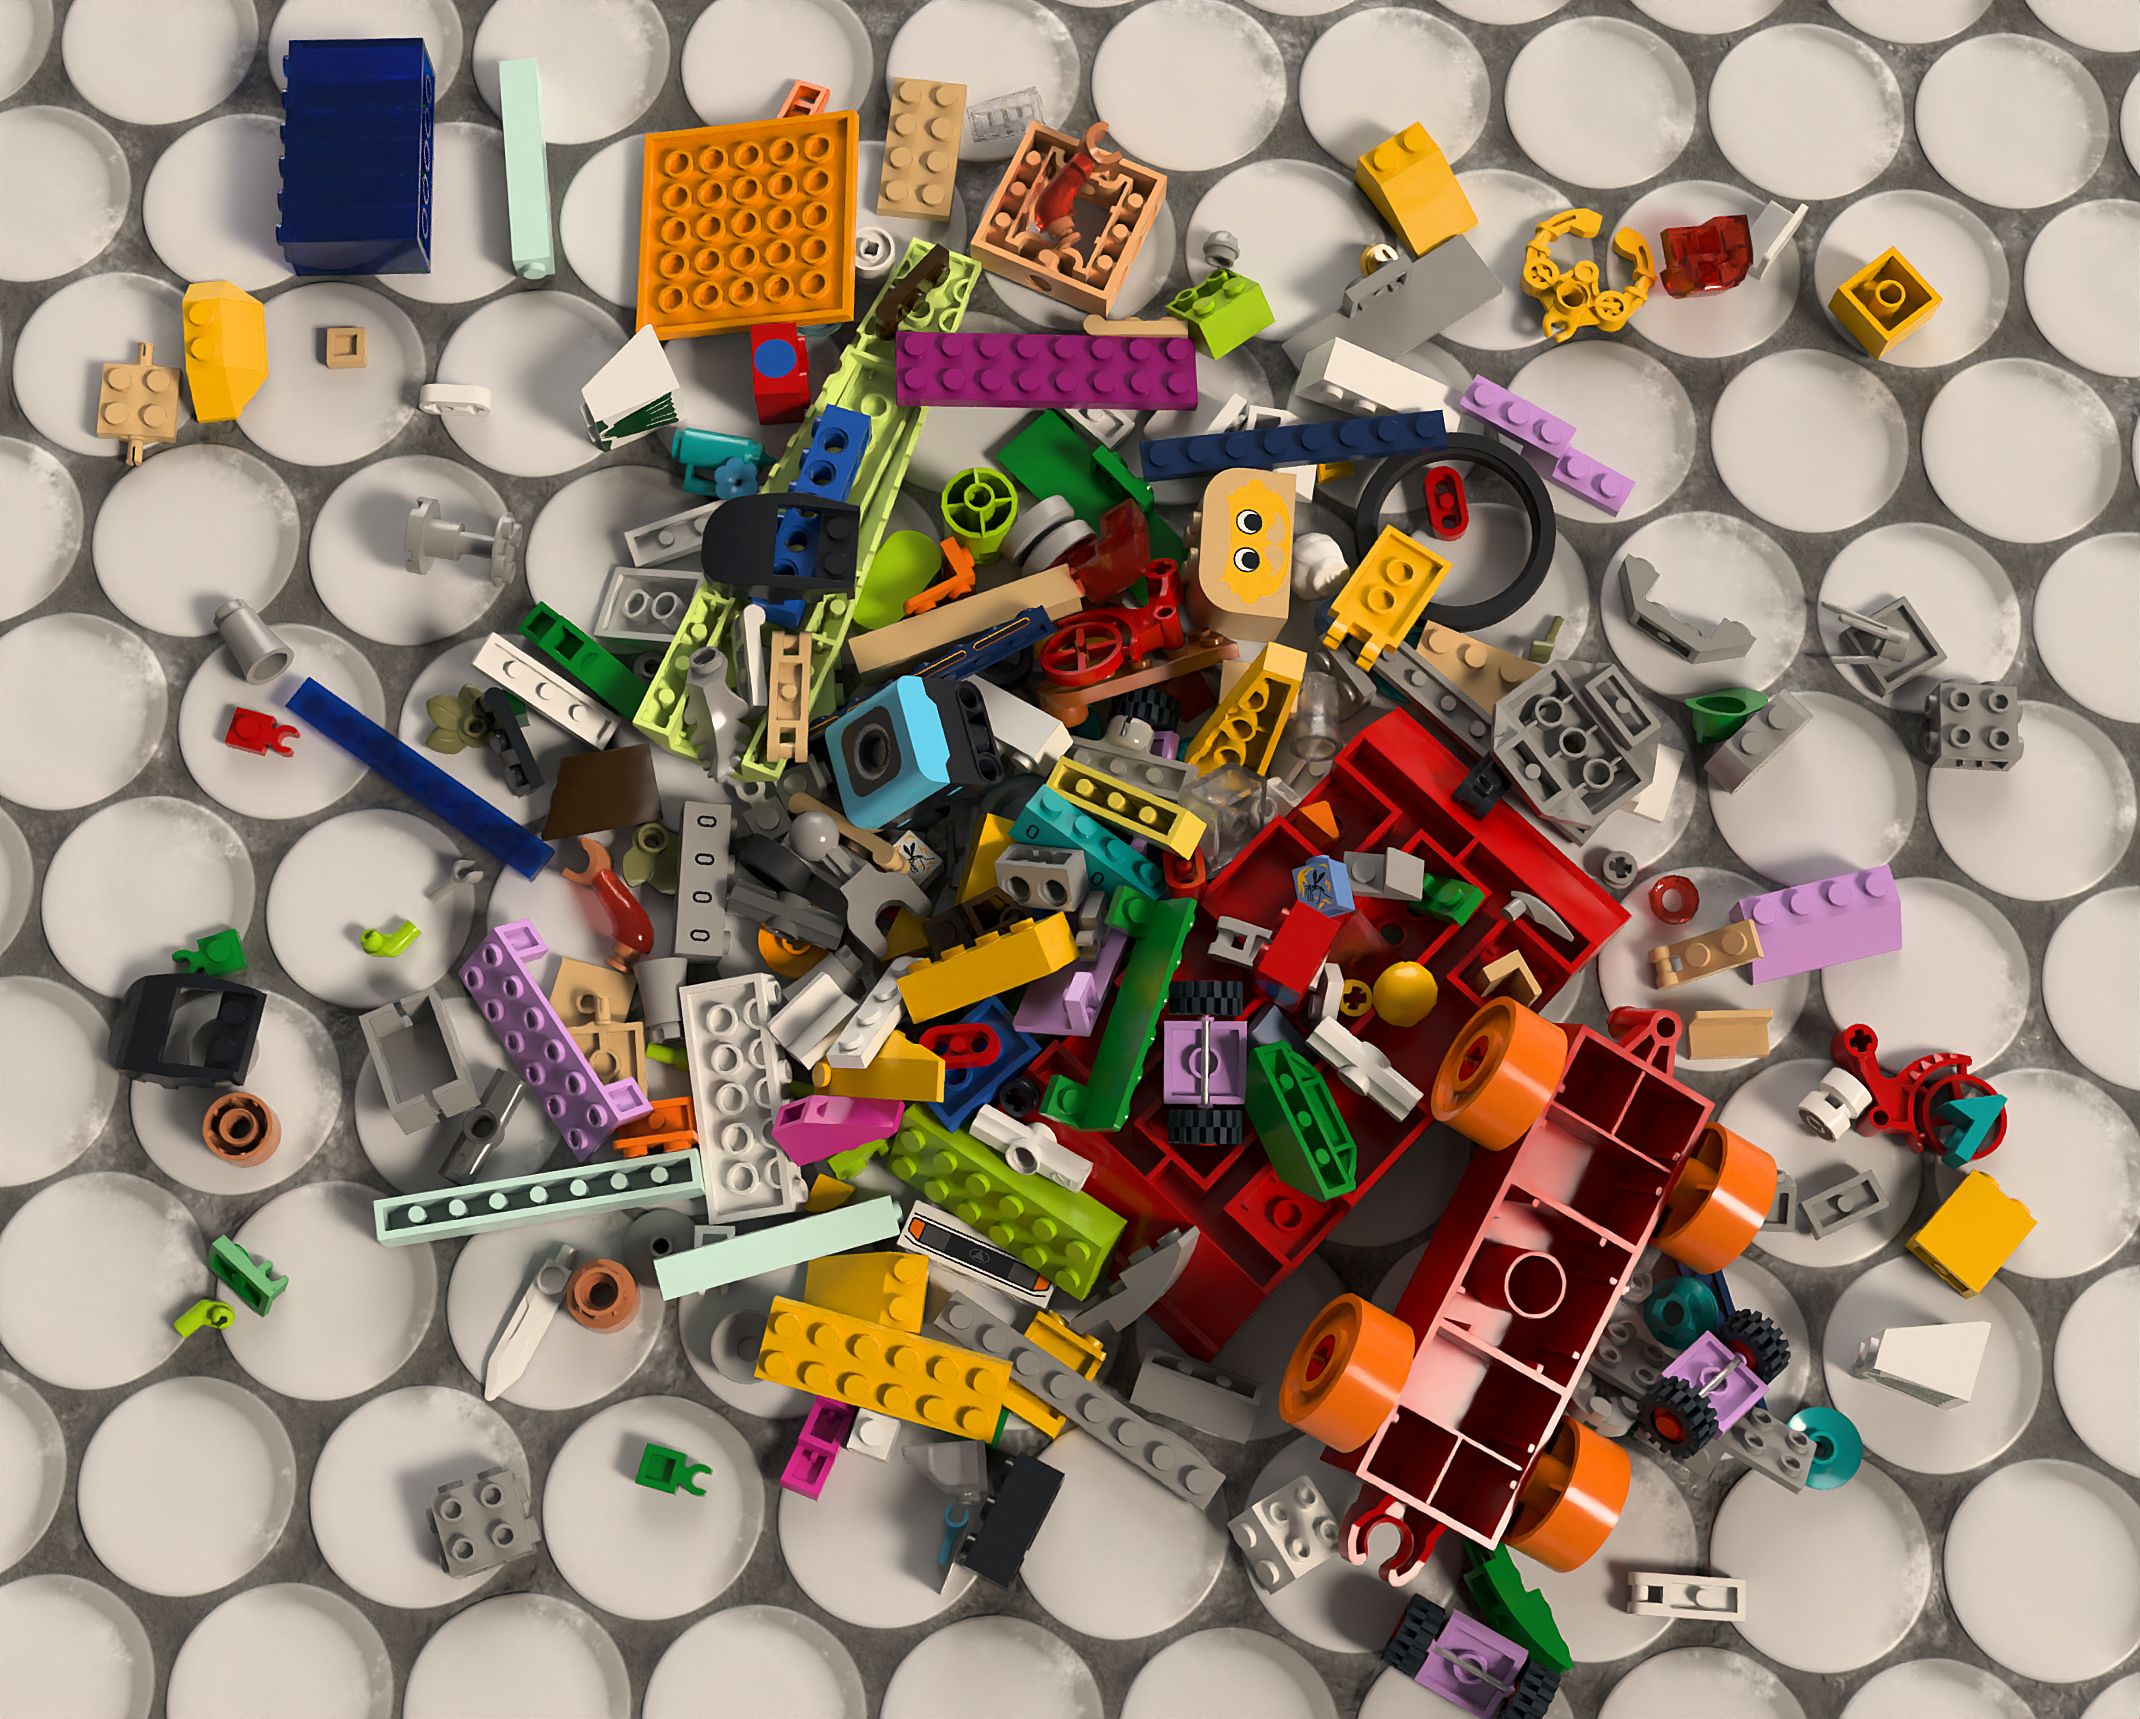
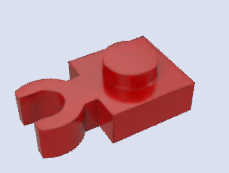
M237 707L225 739V744L228 747L265 756L269 746L273 747L283 757H293L294 752L291 748L282 746V740L288 736L299 738L301 734L291 725H282L275 728L277 720L274 716Z

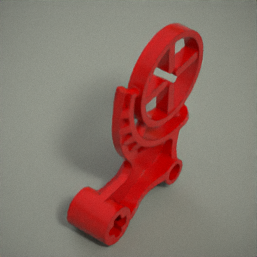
M1159 558L1150 562L1144 568L1149 601L1145 607L1140 609L1123 607L1099 608L1058 620L1056 623L1060 631L1052 635L1043 644L1039 653V661L1045 677L1052 683L1060 686L1075 687L1088 685L1112 674L1122 664L1125 656H1131L1133 662H1141L1143 653L1160 647L1166 650L1180 648L1184 644L1185 639L1176 606L1184 601L1186 595L1176 561L1171 558ZM1120 632L1131 638L1130 646L1124 645ZM1103 637L1110 640L1087 646L1086 638ZM1077 640L1078 655H1076L1075 649L1057 652L1066 644ZM1087 651L1090 659L1109 656L1101 663L1088 668ZM1078 662V671L1055 669V667Z
M1865 1024L1849 1026L1836 1035L1830 1045L1833 1059L1838 1064L1845 1066L1846 1071L1854 1076L1868 1090L1872 1097V1103L1856 1121L1858 1133L1864 1137H1872L1878 1133L1904 1136L1907 1146L1915 1154L1924 1150L1923 1143L1925 1142L1941 1157H1943L1947 1150L1936 1137L1932 1128L1953 1124L1944 1117L1929 1119L1931 1099L1941 1086L1947 1084L1951 1101L1964 1099L1960 1083L1977 1089L1984 1096L1998 1095L1995 1089L1987 1082L1975 1076L1967 1075V1067L1972 1065L1971 1056L1963 1054L1938 1053L1928 1055L1903 1068L1894 1078H1885L1880 1073L1875 1055L1878 1038L1875 1032ZM1850 1043H1851V1044L1856 1043L1857 1046H1858V1048H1857V1047H1853V1048H1852L1851 1045H1850ZM1946 1067H1957V1074L1937 1081L1928 1089L1921 1085L1931 1072ZM1916 1093L1922 1097L1917 1113L1920 1134L1917 1131L1913 1113ZM2003 1106L1995 1119L1996 1128L1990 1144L1979 1153L1976 1149L1969 1162L1977 1161L1991 1154L2003 1141L2007 1129L2005 1106Z

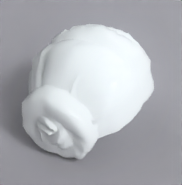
M1313 532L1297 537L1292 545L1291 589L1301 599L1308 601L1326 600L1329 596L1340 593L1348 583L1350 573L1337 543L1328 535Z

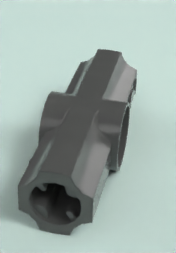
M739 879L734 886L727 906L728 913L763 925L768 932L775 936L793 942L800 939L830 952L837 951L838 947L844 943L849 928L847 919L813 907L811 902L799 895L787 891L776 893L742 879Z
M498 1068L480 1098L481 1104L477 1105L474 1110L465 1116L463 1130L438 1174L460 1187L473 1185L493 1149L498 1147L503 1141L505 1128L530 1085L512 1073ZM487 1120L493 1122L492 1132L484 1138L475 1137V1129L480 1122Z

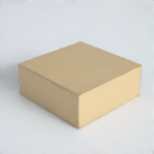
M365 327L327 329V365L329 369L367 368V332Z

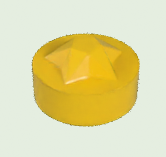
M1381 244L1367 247L1360 258V270L1363 276L1367 278L1375 273L1376 268L1389 258L1396 260L1398 256L1394 249Z

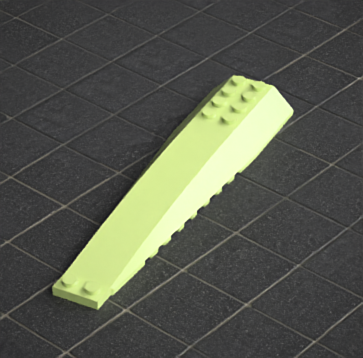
M914 237L899 267L894 268L870 310L856 330L854 340L845 348L839 358L838 366L833 374H830L822 386L821 394L814 405L811 404L804 416L805 420L797 433L793 434L786 445L785 453L778 464L775 463L768 475L769 479L760 494L786 493L791 481H798L802 471L799 470L801 454L804 448L810 449L814 440L811 437L813 423L817 416H823L827 403L871 416L872 436L846 502L860 506L861 512L855 599L847 600V593L824 595L823 602L808 603L802 618L810 619L805 631H812L809 714L842 646L930 407L896 406L895 339L884 341L876 334L877 321L875 311L877 306L935 246ZM948 250L950 274L947 280L940 287L935 286L927 294L924 304L918 311H911L900 322L898 332L957 333L969 302V295L982 270V262ZM831 447L826 451L830 453H837L842 449L838 447ZM820 479L814 482V484L820 486L829 483V481L825 479ZM779 509L778 515L779 513L785 514L787 509ZM805 512L801 516L804 518H813L817 514H813V512ZM795 544L790 546L788 549L791 551H800L805 547L803 545ZM705 579L698 589L632 721L633 726L671 755L702 767L707 759L700 761L698 754L704 744L693 745L691 742V737L697 725H688L683 718V713L690 698L686 686L690 665L689 658L696 650L702 647H716L726 656L728 661L725 677L726 685L737 695L730 628L732 622L740 616L745 607L752 604L748 599H737L718 593ZM764 621L760 626L762 647L767 652V664L764 669L766 684L770 685L772 631H779L777 630L779 628L785 632V635L788 634H786L784 626ZM784 650V655L799 656V651ZM769 706L756 720H740L739 718V722L750 727L751 734L748 737L737 739L738 742L747 746L748 750L746 754H736V756L740 757L742 763L740 766L731 767L735 770V773L728 777L744 783L778 781L788 758H780V762H767ZM781 734L780 742L795 743L796 734Z

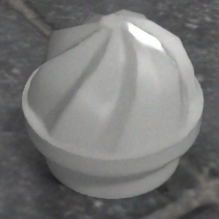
M1224 230L1213 232L1203 246L1205 262L1217 268L1232 267L1234 260L1240 254L1237 238Z

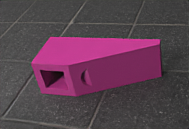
M811 1095L780 1106L771 1135L797 1167L814 1161H822L828 1156L846 1150H854L860 1145L877 1139L889 1138L898 1131L905 1104L902 1100Z

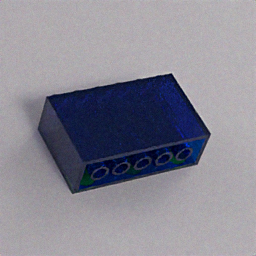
M424 39L289 40V54L283 56V72L285 78H287V88H282L281 102L283 110L286 111V122L280 123V138L282 144H285V153L279 156L278 161L280 177L283 178V189H278L277 204L279 211L282 212V223L276 224L278 246H283L286 262L291 263L297 276L431 274L436 73Z

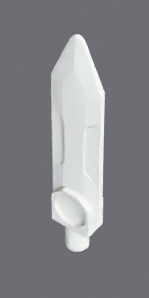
M563 1244L555 1261L547 1258L543 1267L539 1268L489 1359L485 1387V1399L487 1401L494 1400L523 1374L566 1295L568 1281L574 1273L569 1270V1267L578 1252L577 1250Z

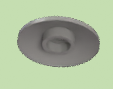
M669 1209L654 1210L639 1217L627 1231L623 1243V1258L630 1274L642 1285L660 1290L652 1260L693 1249L695 1223L686 1215ZM660 1240H665L669 1243V1248L664 1254H658L654 1250L655 1244Z

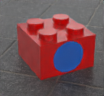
M796 322L751 325L754 398L760 425L803 423L805 420L804 409H809L811 406L810 386H808L809 359L805 336H798Z
M1298 899L1291 911L1284 907L1272 928L1273 932L1269 938L1272 944L1269 945L1264 942L1252 962L1253 966L1249 972L1254 977L1251 990L1294 1014L1331 950L1341 923Z

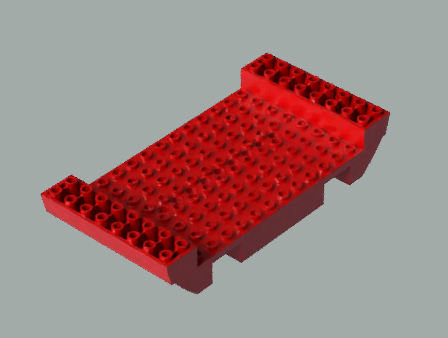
M1400 706L1360 731L1333 759L1329 773L1285 818L1278 814L1207 886L1206 893L1196 900L1194 924L1186 934L1181 949V962L1171 978V981L1218 980L1243 982V1015L1210 1016L1214 1017V1021H1247L1248 1028L1263 1005H1275L1306 1041L1310 1037V1029H1306L1300 1024L1299 1015L1304 1010H1308L1311 995H1317L1320 979L1316 991L1307 989L1294 1014L1251 990L1254 977L1249 974V969L1232 963L1220 962L1207 955L1210 944L1216 942L1219 933L1216 927L1220 916L1231 917L1273 931L1272 928L1283 908L1285 907L1291 911L1298 899L1292 870L1305 866L1307 859L1321 855H1327L1330 859L1343 863L1344 851L1385 855L1387 847H1392L1424 860V874L1430 872L1477 886L1485 897L1462 927L1429 916L1414 917L1407 910L1406 902L1408 900L1354 895L1352 896L1355 910L1332 917V919L1341 923V926L1325 963L1338 964L1343 981L1355 979L1364 982L1369 986L1373 996L1375 982L1387 968L1401 961H1412L1419 963L1432 974L1438 987L1436 1005L1433 1006V1009L1425 1018L1411 1027L1391 1025L1378 1015L1373 1003L1370 1009L1361 1016L1353 1017L1338 1010L1336 1021L1341 1026L1346 1028L1360 1042L1366 1041L1378 1048L1390 1060L1391 1067L1424 1094L1401 1123L1392 1118L1390 1114L1367 1095L1363 1097L1351 1090L1339 1078L1337 1070L1316 1053L1320 1060L1314 1068L1321 1073L1357 1147L1356 1171L1354 1175V1180L1356 1181L1355 1190L1336 1198L1319 1202L1280 1181L1244 1104H1239L1238 1109L1242 1111V1144L1196 1146L1192 1144L1168 1143V1110H1201V1108H1197V1104H1164V1021H1197V1017H1201L1168 1015L1169 998L1166 1005L1160 1011L1155 1026V1039L1147 1049L1142 1064V1078L1135 1086L1130 1099L1129 1116L1118 1132H1078L1038 1114L1051 1075H1061L1085 1087L1087 1086L1126 969L1112 982V992L1104 1000L1090 1037L1069 1035L1062 1043L1055 1039L1021 1075L1031 1078L1039 1086L1041 1091L1039 1106L1024 1117L1011 1116L1004 1110L1001 1103L996 1108L1025 1126L1032 1122L1046 1125L1055 1134L1059 1145L1093 1163L1092 1170L1081 1190L1128 1221L1107 1277L1113 1283L1121 1279L1119 1274L1131 1264L1128 1260L1131 1254L1145 1245H1149L1152 1250L1159 1246L1157 1240L1175 1228H1178L1183 1233L1193 1226H1197L1200 1234L1187 1266L1170 1289L1148 1308L1145 1313L1189 1356L1210 1363L1259 1312L1262 1304L1437 1121L1431 1111L1433 1086L1441 1064L1454 1040L1468 1021L1484 1005L1501 996L1513 999L1506 986L1483 998L1475 994L1470 985L1482 968L1518 949L1542 990V993L1529 1008L1539 1014L1578 972L1581 973L1632 919V915L1502 798H1500L1482 821L1472 815L1474 810L1463 801L1459 804L1451 798V794L1468 776L1471 770ZM1327 801V803L1329 802L1340 836L1335 849L1321 853L1299 833L1296 816L1298 809L1301 807ZM1511 891L1530 894L1552 909L1573 935L1574 939L1572 942L1553 932L1545 925L1535 922L1526 913H1522L1513 922L1506 921L1501 914V910L1513 901ZM1388 926L1395 927L1400 931L1402 941L1397 945H1388L1382 941L1380 931ZM1234 937L1231 947L1243 951L1246 939ZM1359 954L1369 955L1375 962V969L1369 973L1357 971L1353 965L1354 957ZM1357 986L1352 987L1351 993H1348V997L1343 1000V1002L1350 1003L1347 1007L1348 1009H1354L1355 1003L1362 1002L1363 994L1356 992L1359 989ZM1018 1089L1015 1092V1096L1021 1097L1022 1103H1025L1026 1097L1020 1096ZM1213 1104V1108H1209V1110H1218L1216 1104Z

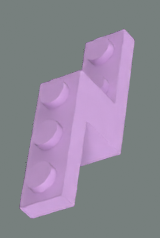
M1478 374L1458 405V411L1522 445L1523 448L1520 456L1533 467L1540 477L1615 518L1636 483L1570 447L1577 429L1576 427Z

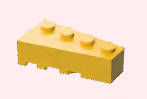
M1269 641L1188 745L1184 763L1196 765L1200 770L1197 781L1252 797L1261 786L1302 682L1307 653Z
M1061 911L1036 922L1033 921L1032 917L1011 925V932L999 936L998 931L986 934L975 939L976 946L966 950L963 944L941 952L942 959L931 963L929 957L907 965L909 973L896 979V982L914 1025L1051 974L1080 957V951L1078 946H1076L1064 912Z

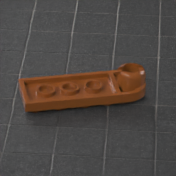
M1209 627L1192 629L1187 632L1188 637L1184 638L1185 642L1180 648L1166 650L1160 647L1143 653L1141 662H1133L1131 656H1125L1118 669L1097 682L1083 686L1068 687L1046 680L1035 688L1038 706L1041 711L1062 721L1065 728L1074 727L1083 723L1088 718L1089 710L1087 704L1223 663V660L1239 658L1237 642L1222 634L1210 632ZM1102 660L1087 661L1088 668L1101 663Z

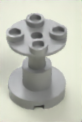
M426 497L417 498L416 501L420 509H411L405 532L404 551L411 552V559L404 561L407 572L426 575L435 557L458 561L461 554L491 559V581L494 587L500 588L503 583L511 584L513 582L515 562L511 561L513 548L519 547L521 542L522 525L515 524L512 512H504L500 518L495 536L466 532L463 523L441 520L438 500Z

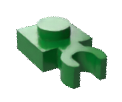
M235 928L197 940L199 947L197 952L179 950L172 954V959L176 963L186 960L190 961L189 969L180 973H201L205 971L206 975L219 978L248 968L240 935Z
M647 1443L635 1484L675 1496L678 1486L681 1484L685 1485V1488L692 1495L704 1497L707 1491L696 1488L693 1484V1479L699 1473L712 1475L713 1470L704 1464H695L690 1468L685 1467L687 1454Z

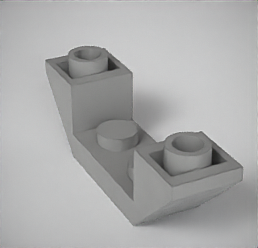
M1629 553L1624 559L1618 571V576L1630 624L1692 665L1746 656L1757 638L1751 635L1745 625L1737 621L1731 622L1724 617L1709 640H1706L1696 627L1688 623L1682 624L1670 616V612L1663 605L1646 600V597L1654 588L1660 576L1651 563L1643 558H1635Z

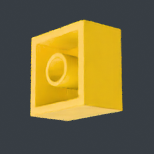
M1892 246L1840 285L1827 307L1865 349L1878 360L1928 322L1943 299L1902 254Z

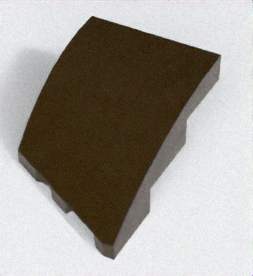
M649 743L561 758L557 773L558 781L556 788L552 791L549 803L551 807L546 826L541 833L542 841H549L662 820L663 813Z
M996 885L918 925L936 961L942 959L940 953L960 944H963L966 950L976 946L975 939L986 934L998 931L999 936L1011 932L1010 926L1031 917L1034 922L1040 919Z

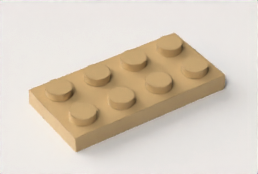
M895 77L876 208L877 215L950 223L967 99V85Z

